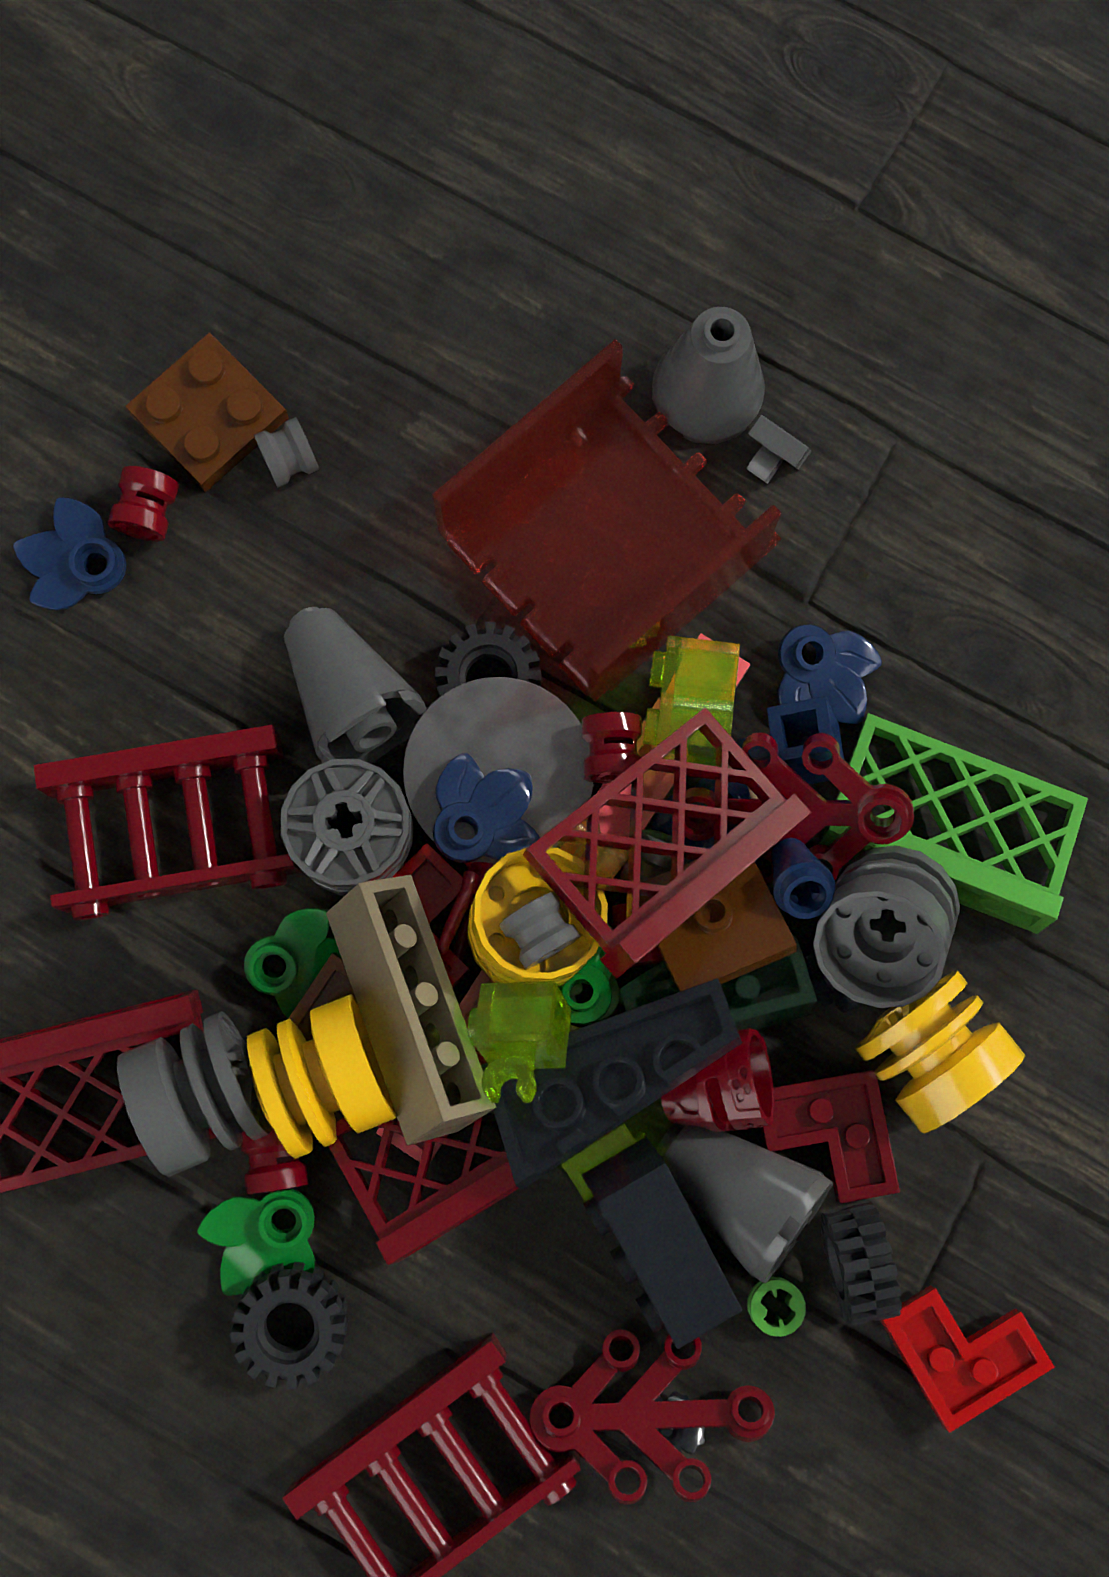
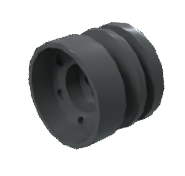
M332 759L310 768L291 786L281 809V837L289 857L318 886L343 897L358 883L392 878L412 858L416 849V823L399 785L382 768L360 759ZM345 812H351L356 821H362V823L353 826V836L349 838H344L338 829H333L334 826L342 823L341 814Z
M900 846L871 848L852 858L837 877L832 902L827 910L821 914L817 924L813 945L819 968L834 988L853 1001L877 1008L901 1007L925 997L941 979L960 911L956 885L940 864L920 851Z
M223 1011L211 1015L204 1020V1034L193 1023L180 1030L181 1059L169 1042L162 1037L128 1050L118 1056V1079L129 1118L149 1159L159 1172L167 1177L209 1159L211 1156L210 1128L222 1145L230 1151L240 1147L243 1143L242 1129L254 1141L269 1135L272 1130L261 1109L254 1089L247 1042L242 1039L231 1019Z

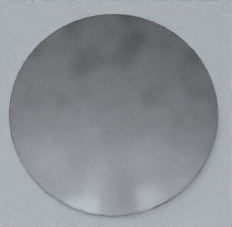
M490 677L473 680L451 689L439 697L423 713L413 729L407 744L403 768L406 796L417 822L433 841V826L441 812L435 788L439 776L447 764L462 753H468L474 759L484 776L492 771L505 768L519 769L530 774L533 785L532 798L527 810L520 819L533 827L540 838L591 798L593 782L584 779L583 761L589 755V743L582 738L581 723L568 706L546 689L524 680ZM459 822L454 825L455 833L461 839L469 840L474 838L475 832L470 824ZM559 841L552 848H557L563 842ZM482 856L480 859L473 862H488L496 864L498 860L489 858L487 856Z

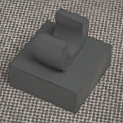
M761 414L748 435L763 446L746 469L768 484L784 460L799 470L812 451L808 446Z

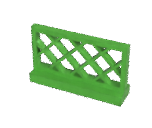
M868 713L862 723L848 764L858 773H860L863 765L867 776L863 778L870 785L886 784L885 778L908 769L923 796L912 801L914 810L928 806L942 834L925 840L912 835L909 830L904 837L890 844L870 842L854 857L871 848L900 846L920 851L944 868L956 885L959 904L1036 934L1056 921L1064 897L1059 896L1088 798ZM873 734L894 742L903 761L879 770L868 750ZM913 750L921 752V754L915 755ZM934 758L949 763L958 780L957 783L935 792L920 765ZM968 771L975 773L977 775L970 777ZM987 780L1001 783L1006 788L1014 804L990 813L975 785ZM839 790L835 800L849 799ZM964 791L978 819L953 828L939 800ZM1023 792L1031 795V797L1026 798ZM1043 801L1068 810L1062 829L1047 835L1044 833L1031 809V806ZM883 805L886 812L876 817L888 818L894 813V810L888 805ZM1018 812L1033 841L1009 850L995 821ZM825 826L817 845L830 846L849 826ZM983 827L997 856L984 862L968 857L958 837ZM1059 839L1056 850L1054 851L1050 843ZM947 842L950 849L940 846V844ZM1038 848L1049 869L1045 886L1025 879L1014 858ZM1002 864L1005 871L996 868L995 866Z

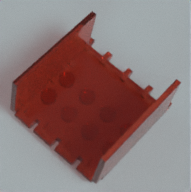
M616 339L432 494L438 530L446 541L449 540L447 545L474 574L481 572L491 562L495 565L483 578L482 583L512 616L518 614L529 604L534 607L522 619L520 624L551 658L559 654L568 645L573 651L564 658L559 667L586 696L589 695L594 701L608 689L612 691L768 554L782 539L775 532L782 513L774 504L745 529L734 517L745 505L746 501L737 493L726 503L722 504L695 476L707 463L703 455L698 452L683 463L657 436L669 422L662 412L656 413L645 423L626 404L623 398L633 389L634 383L626 375L620 378L623 346Z

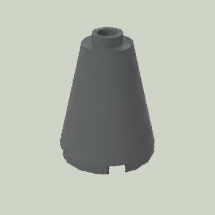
M713 307L702 312L666 351L654 372L652 399L659 418L667 427L669 424L676 431L683 434L684 439L693 443L718 444L738 437L755 419L763 403L765 392L764 378L750 326L743 315L728 307Z
M308 607L295 614L284 634V641L318 759L322 763L332 759H360L374 765L405 746L416 726L414 724L419 714L422 716L427 710L421 696L333 609Z
M674 1123L656 1149L663 1157L662 1159L666 1163L684 1199L749 1274L763 1284L770 1280L798 1242L796 1239L806 1224H810L834 1183L820 1171L724 1131L714 1132L707 1128L689 1125L682 1126L681 1124Z

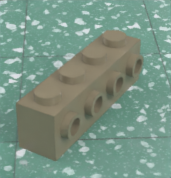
M405 875L358 883L326 915L406 1144L408 1146L458 1132L495 1109L496 1105L412 876Z

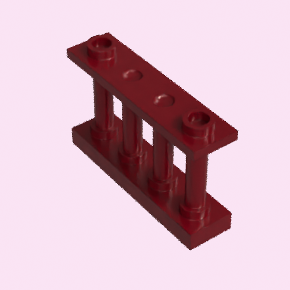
M273 725L33 765L36 789L51 798H57L59 804H64L75 891L50 895L52 907L66 913L72 912L73 920H89L110 915L109 906L250 881L252 889L274 888L288 883L286 875L301 873V868L289 857V854L277 856L265 770L270 768L269 761L284 759L281 736ZM234 767V773L241 774L253 860L218 866L206 781L211 779V771ZM175 778V782L182 784L194 870L159 876L147 791L153 788L152 781ZM116 788V792L123 794L135 880L100 886L88 801L94 799L93 791Z
M492 1332L294 1481L282 1499L296 1520L312 1508L318 1516L325 1513L367 1577H399L346 1498L350 1491L345 1483L364 1469H366L370 1477L377 1474L431 1554L402 1577H442L542 1499L547 1506H550L569 1493L577 1484V1480L573 1475L581 1470L580 1457L575 1450L562 1453L554 1460L550 1452L538 1442L532 1432L531 1425L500 1382L504 1375L499 1367L506 1362L507 1352ZM467 1391L473 1399L481 1398L534 1475L504 1499L449 1420L453 1413L448 1405ZM415 1430L418 1431L422 1438L427 1435L430 1437L483 1514L453 1538L397 1458L401 1454L397 1444Z

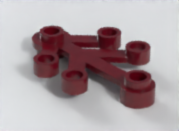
M758 732L749 735L744 740L741 749L786 800L795 793L811 811L809 815L759 857L768 860L771 865L772 850L781 840L796 838L806 844L825 826H849L830 846L816 845L809 849L817 859H824L830 862L832 867L829 871L832 873L834 880H836L839 869L870 842L876 844L893 843L904 837L911 829L914 821V807L910 797L902 789L890 784L870 785L840 757V746L833 736L826 733L811 735L804 743L802 762L809 772L816 775H825L849 800H825L778 756V745L772 736ZM762 746L769 751L770 757L766 760L758 761L753 759L748 751L752 747ZM815 747H826L831 751L832 757L826 761H817L811 757L810 751ZM704 787L690 788L686 790L685 803L701 802L709 807H715V792ZM728 799L727 809L753 813L763 803L759 799ZM877 805H888L894 810V813L888 818H878L872 813V809ZM685 817L684 837L694 841H703L714 836L713 820ZM773 865L767 870H759L766 884L773 881Z
M621 1329L611 1332L604 1340L602 1354L572 1387L553 1386L544 1390L535 1399L530 1411V1425L534 1436L543 1447L550 1451L563 1453L575 1450L608 1483L609 1492L617 1502L633 1504L642 1498L646 1490L647 1476L644 1469L634 1461H620L594 1433L597 1431H620L672 1481V1488L680 1499L686 1502L701 1500L707 1494L711 1485V1473L708 1467L698 1459H687L657 1429L726 1427L734 1438L743 1442H754L764 1437L774 1421L775 1410L773 1402L766 1392L758 1387L748 1385L735 1389L728 1399L655 1402L682 1370L690 1369L696 1365L702 1352V1343L699 1337L691 1341L694 1347V1354L688 1359H680L673 1354L671 1350L673 1341L668 1335L664 1345V1352L619 1403L592 1404L617 1372L629 1371L636 1365L639 1358L640 1345L634 1334ZM616 1341H625L631 1346L633 1354L626 1361H617L610 1355V1346ZM745 1400L755 1402L760 1407L761 1418L756 1422L743 1420L739 1415L738 1405ZM556 1407H566L572 1412L574 1419L567 1428L558 1429L550 1423L549 1415ZM688 1468L695 1469L701 1474L703 1487L699 1491L688 1492L681 1486L679 1475L683 1470ZM631 1471L639 1478V1489L635 1493L623 1494L617 1489L615 1478L620 1472Z

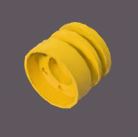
M524 848L506 854L486 872L469 911L467 939L475 962L492 981L514 992L542 993L563 986L594 956L599 945L558 897L561 902L559 908L561 917L565 923L575 925L581 937L549 959L525 970L519 960L520 947L515 939L505 937L499 924L518 909L554 891L522 855L527 849ZM550 848L546 852L562 872L584 875L585 863L581 859L559 848ZM576 887L583 895L584 888ZM595 889L594 910L607 924L608 903L603 890Z
M953 971L941 978L925 997L906 1006L890 1007L877 1018L869 1034L855 1047L864 1061L878 1056L888 1048L891 1049L893 1053L878 1066L874 1074L879 1080L884 1081L906 1070L913 1078L903 1087L896 1098V1102L918 1130L924 1134L939 1128L977 1103L1004 1081L1021 1064L1025 1057V1054L999 1022L986 1025L972 1033L967 1028L966 1024L977 1014L983 1004L978 995L971 996L953 1008L948 1004L967 985V981L959 971Z
M352 994L310 1010V1024L313 1037L310 1041H306L302 1032L290 1018L277 1024L279 1044L267 1028L247 1036V1050L252 1069V1080L261 1109L271 1127L274 1128L282 1145L294 1159L309 1154L313 1150L312 1132L324 1147L335 1143L337 1135L334 1112L338 1110L341 1111L348 1124L357 1134L397 1118L360 1009Z

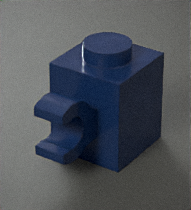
M821 696L767 708L770 728L769 735L777 742L778 756L809 785L830 781L825 775H816L809 772L802 762L804 743L811 735L816 733H826L833 736L839 743L840 757L844 759L839 724L827 697ZM747 737L735 740L740 748H742V744ZM762 746L752 747L748 751L749 755L758 761H763L770 757L769 751ZM815 747L810 751L811 757L817 761H826L832 757L831 751L826 747Z

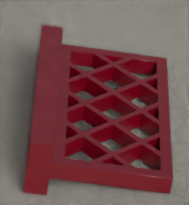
M705 707L528 847L522 855L604 950L606 954L600 960L617 979L801 822L811 811L795 793L786 800ZM698 730L716 749V766L686 762L687 739ZM675 749L674 760L664 759ZM648 770L673 773V801L643 797L644 773ZM686 776L715 780V807L685 803ZM728 782L746 784L763 804L753 813L727 809ZM631 784V795L619 794ZM604 805L629 808V838L598 833L599 809ZM642 810L673 815L672 844L641 839ZM685 817L714 821L713 847L707 849L684 845ZM587 820L586 832L574 830ZM727 823L739 824L727 834ZM559 841L586 845L584 875L562 872L546 852ZM597 846L629 851L628 881L596 877ZM641 852L671 856V882L663 886L640 882ZM684 858L696 860L684 870ZM576 887L584 888L583 895ZM595 889L627 893L626 920L613 931L594 910ZM639 895L652 897L639 908Z
M198 989L0 1039V1081L21 1093L5 1120L0 1118V1144L5 1135L36 1152L24 1172L1 1177L0 1173V1193L147 1155L141 1142L130 1144L109 1132L125 1103L120 1088L94 1072L107 1052L120 1050L124 1053L135 1048L134 1045L150 1042L159 1037L165 1039L166 1037L178 1035L182 1028L192 1023L201 1029L204 1034L200 1016L203 1013ZM94 1056L87 1068L75 1062V1060ZM60 1065L81 1078L65 1105L35 1088L48 1067ZM34 1071L27 1083L15 1077L16 1075ZM88 1082L118 1099L102 1127L72 1110ZM28 1098L58 1115L42 1142L12 1125ZM65 1119L96 1137L85 1156L70 1159L49 1147ZM210 1128V1129H209L210 1139L216 1138V1135L213 1133V1131H212L211 1128ZM102 1141L114 1147V1149L96 1153ZM42 1157H45L46 1159L55 1163L48 1166L36 1168L39 1162L41 1161Z
M529 1002L471 1038L476 1053L495 1041L491 1057L477 1054L479 1061L488 1063L501 1058L507 1033L525 1022L529 1023L539 1043L553 1039L533 1003ZM487 1114L475 1121L470 1143L444 1136L426 1140L417 1175L385 1167L394 1132L402 1133L400 1125L396 1124L397 1118L376 1126L383 1128L384 1131L375 1164L353 1158L342 1138L352 1128L345 1118L336 1122L337 1140L328 1146L380 1239L376 1244L387 1265L403 1261L519 1189L515 1185L506 1151L479 1146ZM435 1142L467 1150L462 1175L450 1184L426 1178ZM477 1153L492 1157L473 1169ZM360 1169L373 1172L370 1185H368ZM383 1175L414 1183L408 1210L390 1221L386 1218L377 1201ZM424 1186L439 1190L421 1201Z

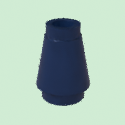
M787 838L778 842L771 853L774 898L777 905L784 912L796 918L810 919L819 916L827 910L832 902L835 892V880L832 873L799 839Z

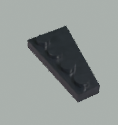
M718 978L481 1065L496 1108L493 1110L513 1179L519 1189L523 1190L742 1044Z

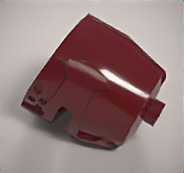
M755 1029L738 1030L742 1044L662 1096L661 1102L668 1120L685 1126L707 1128L714 1132L771 1126L774 1117V1089L767 1046L763 1036Z

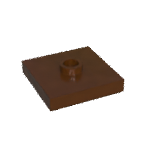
M696 860L684 864V870L688 868ZM755 861L657 945L678 992L716 978L719 979L720 984H723L797 951V944ZM671 870L642 883L666 886L671 882ZM639 895V908L652 897Z

